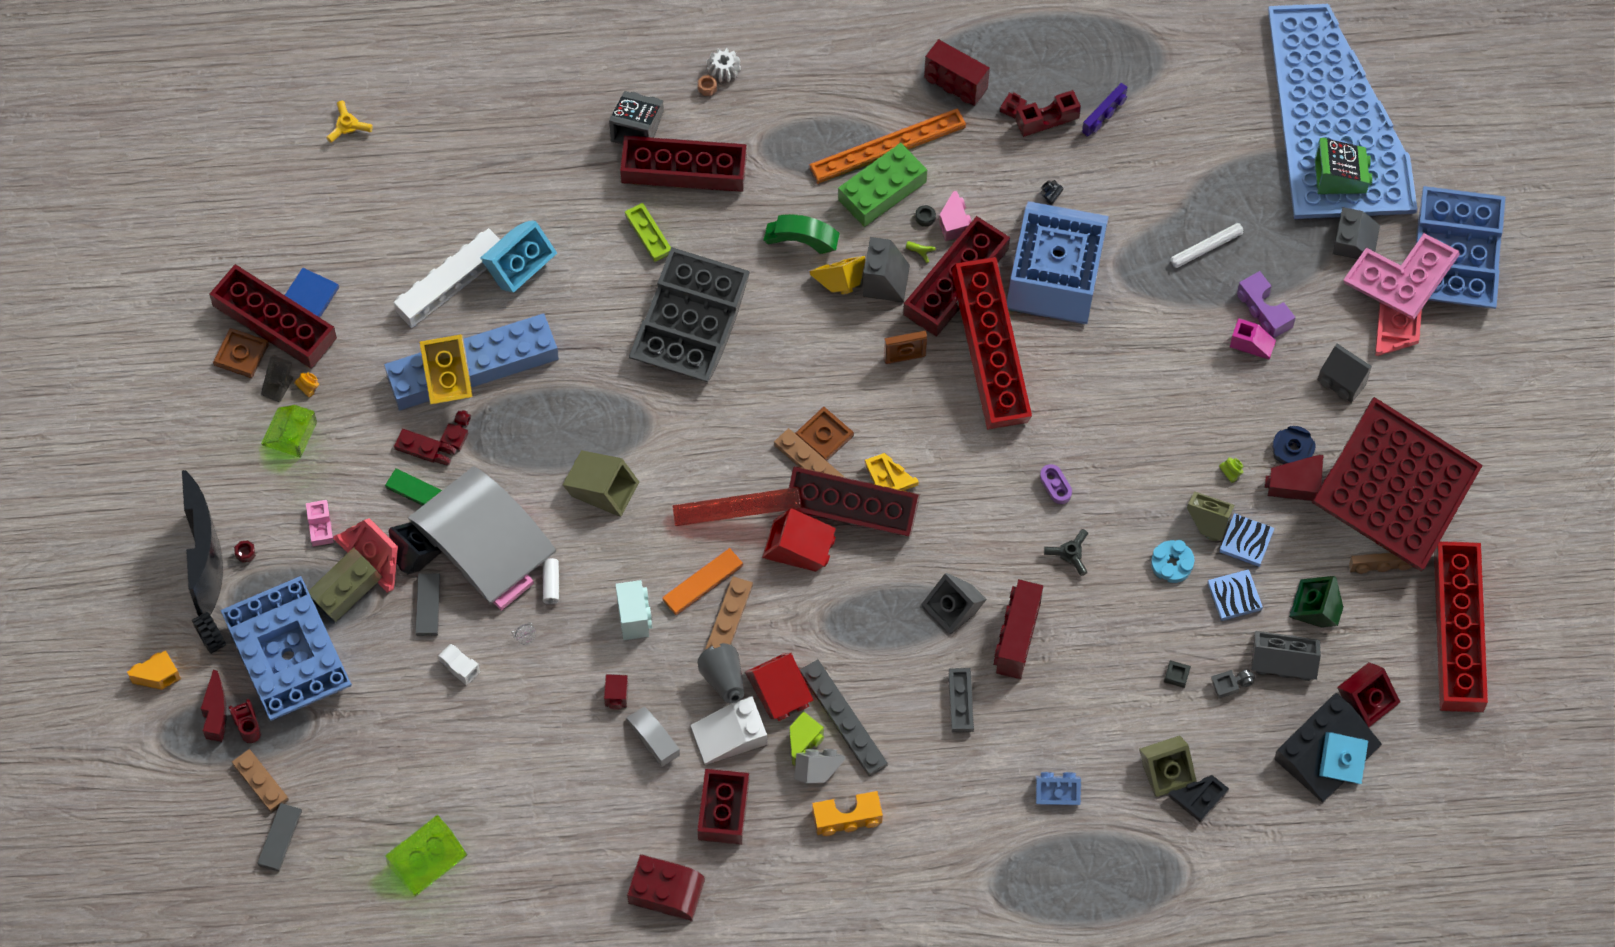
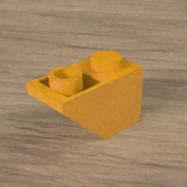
M166 650L162 653H155L149 660L135 664L127 671L132 684L160 690L181 680L179 672Z

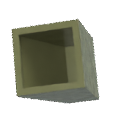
M581 450L568 476L565 478L563 486L571 497L621 517L639 484V480L622 458Z

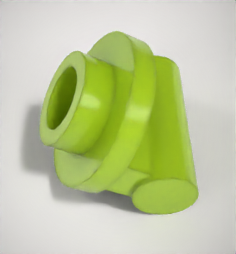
M1229 457L1219 465V468L1231 483H1234L1244 473L1242 470L1244 466L1237 458L1232 459Z

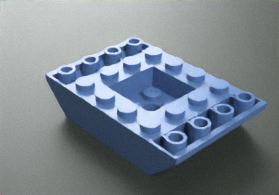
M1028 201L1007 297L1008 310L1088 324L1109 216ZM1056 250H1061L1064 253V255L1061 257H1057L1053 254V252Z
M301 576L221 610L233 642L270 721L352 686ZM287 651L294 653L293 658L289 660L283 659L282 656Z

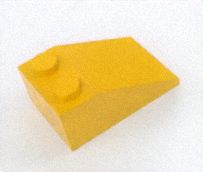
M463 335L420 341L430 404L473 397Z

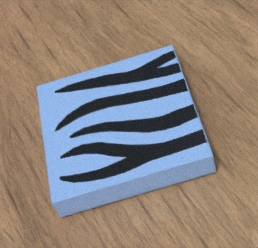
M1234 513L1219 552L1260 567L1274 528Z
M1249 569L1208 580L1207 584L1221 621L1263 609Z

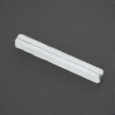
M1236 223L1171 257L1172 265L1178 268L1242 235L1243 227Z

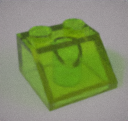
M297 405L279 407L261 444L301 458L317 424L315 411Z

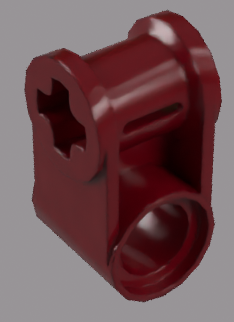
M247 699L245 703L235 707L229 706L230 713L243 741L250 744L257 742L261 737V731L250 700ZM248 728H254L251 732H245Z

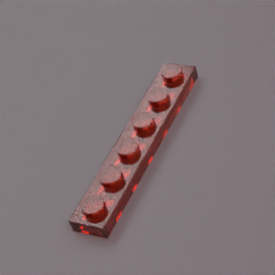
M799 487L672 505L675 526L787 511L790 508H802Z

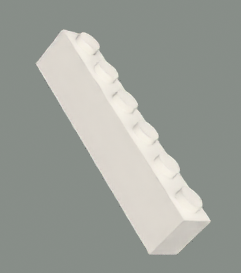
M489 228L484 232H480L472 242L463 245L454 256L448 257L441 266L431 270L427 277L414 283L409 291L405 294H400L394 301L395 312L413 328L487 270L480 257L500 239Z

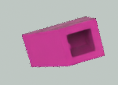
M1238 318L1230 348L1270 360L1276 340L1260 325Z

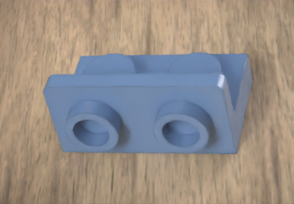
M1041 772V776H1036V804L1081 805V778L1076 776L1074 772H1063V776H1054V772Z

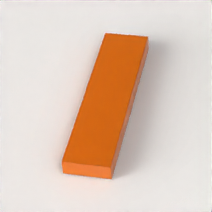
M729 548L663 596L662 599L671 611L678 615L743 567V562Z

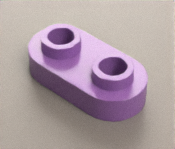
M1053 464L1044 466L1040 473V480L1051 499L1057 504L1069 502L1072 496V488L1060 468ZM1047 476H1053L1054 479H1048ZM1063 493L1064 496L1060 497L1057 494Z

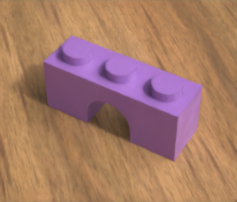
M1259 271L1239 282L1237 295L1240 301L1245 302L1249 307L1251 315L1259 320L1261 327L1275 338L1293 328L1296 317L1284 302L1277 306H1269L1263 301L1269 297L1272 286Z

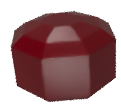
M248 540L239 541L234 547L235 557L242 563L251 562L256 556L255 546Z

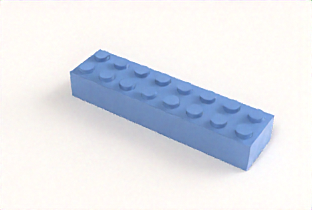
M544 313L463 339L471 388L559 360L558 349ZM421 353L384 364L386 376L399 411L430 401Z

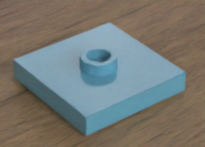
M1326 732L1319 776L1362 784L1368 740Z

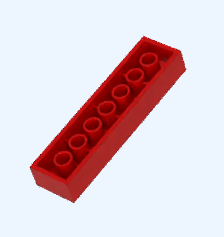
M997 258L956 263L952 270L986 428L989 430L1028 423L1032 413Z
M1440 541L1434 551L1440 711L1484 712L1488 704L1481 543Z

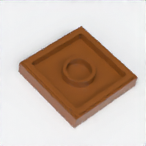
M230 328L213 361V365L252 379L267 350L269 341Z
M926 330L885 338V364L925 357L927 348Z
M822 407L795 432L798 437L826 461L854 436V432L825 407Z

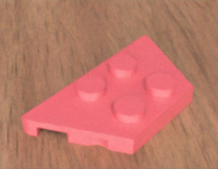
M1379 303L1375 356L1418 344L1422 309L1413 320Z
M370 518L333 537L347 553L354 547L382 576L377 583L387 593L393 591L398 546Z

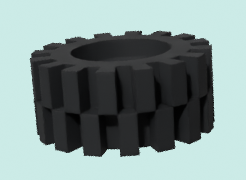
M208 612L192 620L200 639L210 654L226 646L220 630Z

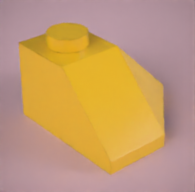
M865 256L847 258L830 265L819 266L809 272L814 279L832 293L840 291L841 294L853 292L852 288L860 285L866 258Z

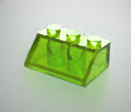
M437 814L386 854L385 858L391 870L410 892L417 896L464 859L467 853L452 830Z

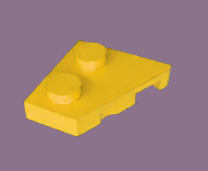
M885 453L865 460V466L873 483L876 485L903 491L919 485L916 477L913 478L907 474L902 466L894 463L892 458Z

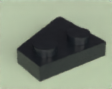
M1210 775L1199 782L1189 783L1184 788L1176 791L1171 790L1168 793V797L1201 823L1228 793L1229 788L1216 777Z

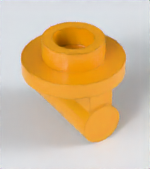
M310 372L301 373L294 382L308 397L313 396L314 391L319 386L317 377Z

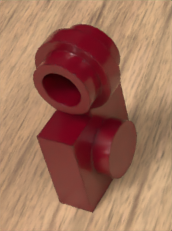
M462 410L456 413L454 422L457 425L448 423L440 440L441 443H447L455 447L456 450H461L469 434L467 429L462 428L463 426L467 427L470 422L471 415L468 414V411Z

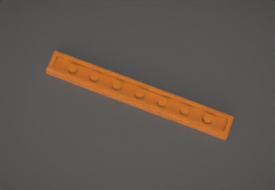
M957 108L811 163L809 168L817 184L872 164L899 143H902L909 150L966 128V123Z

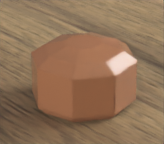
M711 75L702 76L698 80V91L703 96H712L717 91V80Z

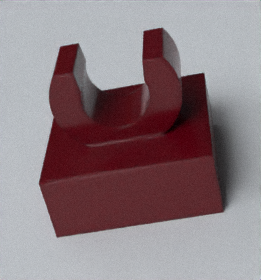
M1009 92L1000 107V112L1016 119L1017 108L1027 105V100L1022 99L1020 95L1014 92L1013 94Z

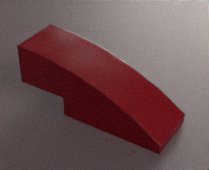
M213 669L201 706L203 717L206 718L203 733L205 739L223 742L227 721V703L218 670Z

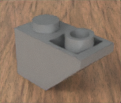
M806 749L805 753H796L794 779L804 783H825L845 761V756L838 754L835 749H824L823 752Z

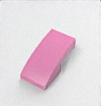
M327 500L306 503L312 547L334 543Z

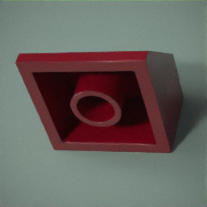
M1370 662L1337 687L1341 697L1355 709L1368 727L1400 703V699L1385 669Z

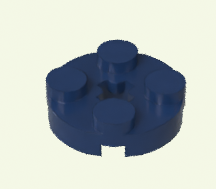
M1289 426L1287 429L1278 431L1272 445L1275 460L1282 464L1312 457L1316 448L1315 441H1313L1310 432L1299 426ZM1296 443L1299 449L1292 450L1288 445Z

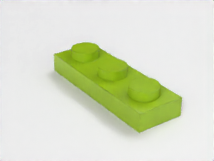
M641 203L626 210L625 216L653 261L656 262L667 257L671 246L645 205Z

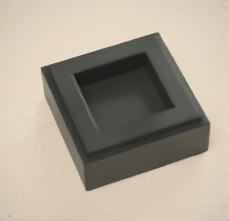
M1170 660L1164 682L1185 688L1191 666Z

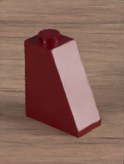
M1319 454L1271 468L1270 474L1265 476L1264 488H1268L1267 496L1313 501L1322 484L1324 455Z

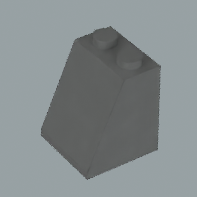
M870 237L864 268L863 297L904 303L910 264L889 239Z

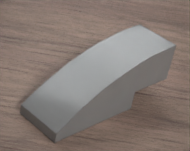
M645 707L626 717L630 726L661 767L680 756L678 746L658 720Z

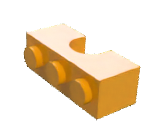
M878 791L856 795V809L851 813H841L838 811L834 799L812 803V813L817 835L831 836L838 831L852 832L859 827L874 828L878 826L883 820Z

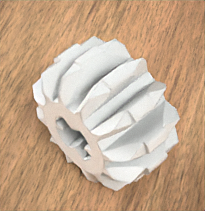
M719 48L717 53L711 52L710 58L707 60V72L712 74V77L715 79L719 78L720 83L723 79H726L728 82H730L731 77L736 79L737 73L741 70L740 58L736 56L735 51L729 53L727 48L723 52Z

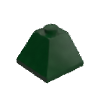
M1335 576L1301 579L1289 617L1321 628L1338 626L1344 607L1337 578Z

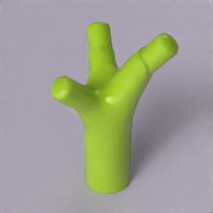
M910 241L906 244V249L920 254L924 258L925 263L929 262L926 253L936 250L933 246H923Z

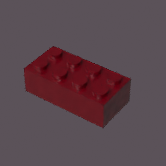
M1018 579L1017 586H1012L1009 605H1007L1004 625L1002 624L999 644L996 646L993 665L997 666L996 674L1022 679L1041 605L1044 585Z

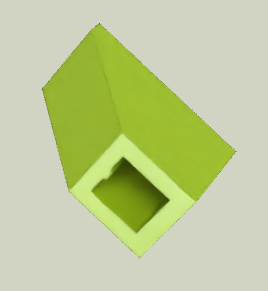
M805 712L789 727L791 758L794 766L796 764V753H805L806 749L819 746L824 739V727Z

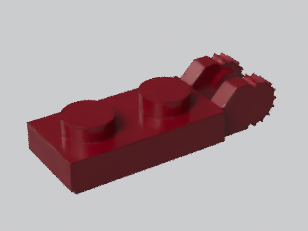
M403 428L394 445V449L446 466L450 465L451 459L438 454L439 451L451 455L456 452V448L452 445L441 443V441Z

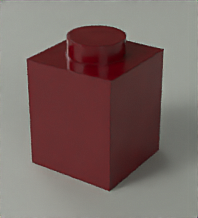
M606 674L605 707L615 710L622 707L627 708L628 675Z

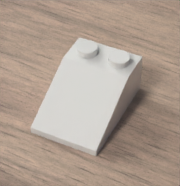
M753 697L740 700L737 703H731L691 725L705 765L767 745V734Z

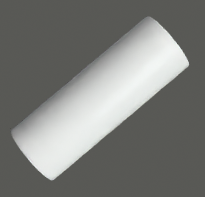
M549 558L543 562V602L545 604H556L559 602V561L557 559Z

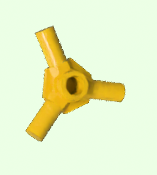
M338 101L337 107L340 116L336 123V129L326 139L332 143L341 134H347L356 130L372 132L373 124L358 122V119L347 112L345 102Z

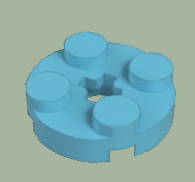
M1170 540L1159 544L1154 549L1151 567L1158 578L1161 579L1162 577L1170 583H1178L1189 577L1193 570L1195 559L1193 552L1186 546L1185 542L1182 540ZM1170 558L1178 560L1175 566L1172 563L1168 564L1167 561Z

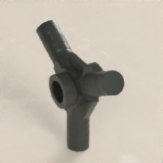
M1081 529L1074 541L1066 542L1060 545V547L1044 546V555L1060 556L1061 559L1070 564L1072 563L1080 576H1084L1087 574V570L1080 560L1082 558L1081 544L1087 537L1088 532Z

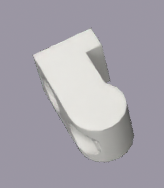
M449 644L438 655L440 662L466 686L480 673L479 664L473 659L470 660L452 644Z

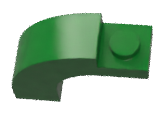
M786 214L778 215L777 221L767 223L763 241L768 245L783 241H797L812 247L819 254L836 251L840 233L832 226L818 219L803 215Z

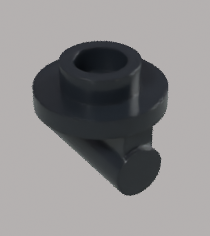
M1048 180L1042 185L1040 194L1046 199L1048 204L1053 205L1064 188L1056 180Z

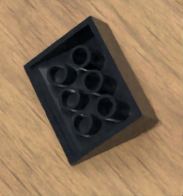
M1337 693L1330 697L1277 749L1274 757L1277 763L1322 803L1345 782L1319 776L1326 732L1368 740L1365 761L1382 746V743L1355 709Z

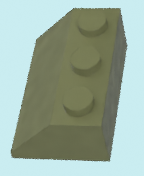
M353 547L308 592L314 601L337 622L382 576Z

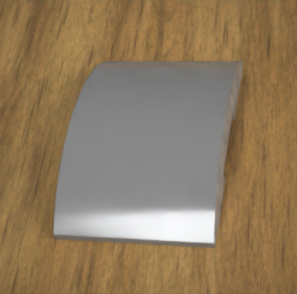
M474 466L408 517V520L435 548L438 547L460 569L464 578L490 604L556 552L552 543L524 509L499 484Z

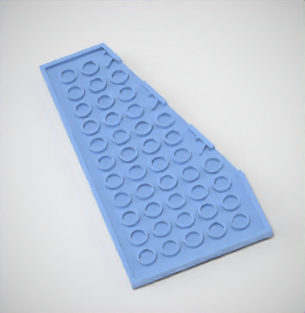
M1329 4L1269 6L1268 16L1294 219L1340 217L1342 207L1363 211L1368 216L1416 214L1418 209L1410 155L1402 146L1387 112L1366 78V73L1356 54L1348 45ZM1320 138L1366 147L1367 155H1370L1371 158L1368 172L1372 173V185L1368 187L1367 193L1318 194L1315 155Z

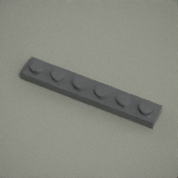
M817 659L800 669L805 682L867 775L870 777L887 767V761L820 661Z

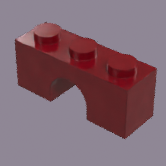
M1074 90L1054 96V101L1044 108H1038L1036 102L1017 108L1015 121L1022 136L1025 137L1079 119L1081 105Z

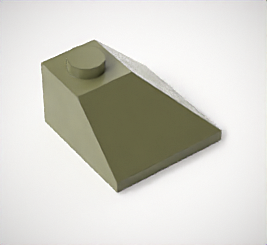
M1194 491L1187 509L1202 535H1205L1207 539L1212 541H1221L1235 505Z

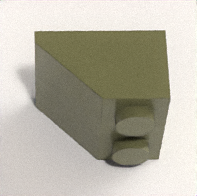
M1180 735L1139 749L1144 771L1156 797L1168 794L1171 790L1176 791L1184 788L1189 783L1197 782L1189 745Z

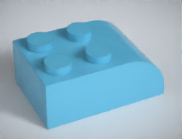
M527 221L508 232L480 259L501 290L514 293L551 260L557 252L536 221Z

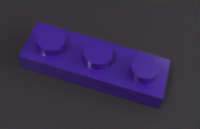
M1120 83L1083 122L1082 133L1089 137L1092 132L1096 133L1100 129L1102 122L1113 115L1115 108L1125 103L1127 100V86Z

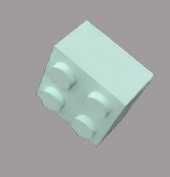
M641 580L616 584L623 640L649 637L648 629L652 628V617L647 587H642Z

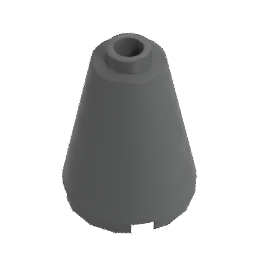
M723 643L720 644L721 647L717 648L711 646L702 652L697 660L699 673L725 702L737 703L744 696L739 653L730 644Z

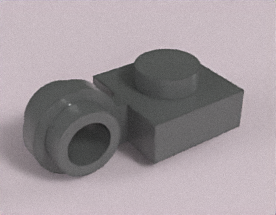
M1230 670L1211 676V681L1220 699L1238 693V684L1242 685V687L1251 686L1254 683V674L1250 670H1243L1237 674L1238 677H1235L1233 671Z

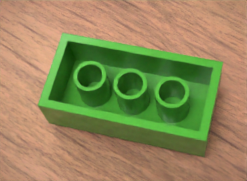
M899 143L838 187V201L865 227L927 182V169L902 143Z

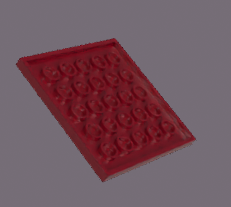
M1373 397L1312 503L1417 570L1423 571L1483 465L1376 397Z

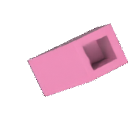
M957 191L951 194L940 213L939 225L945 241L958 238L972 222L970 215H966L964 211L966 209L964 199L962 197L959 198Z

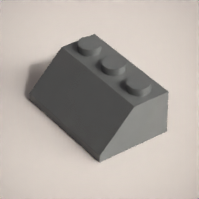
M1255 631L1251 662L1252 671L1262 675L1268 673L1277 674L1283 678L1294 676L1304 681L1317 680L1321 658L1320 640Z

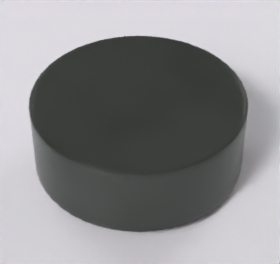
M923 205L917 208L915 220L919 225L927 227L935 222L936 212L931 206Z

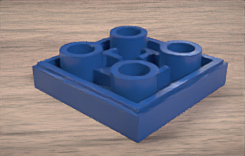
M302 268L285 296L318 317H321L338 291L339 284Z

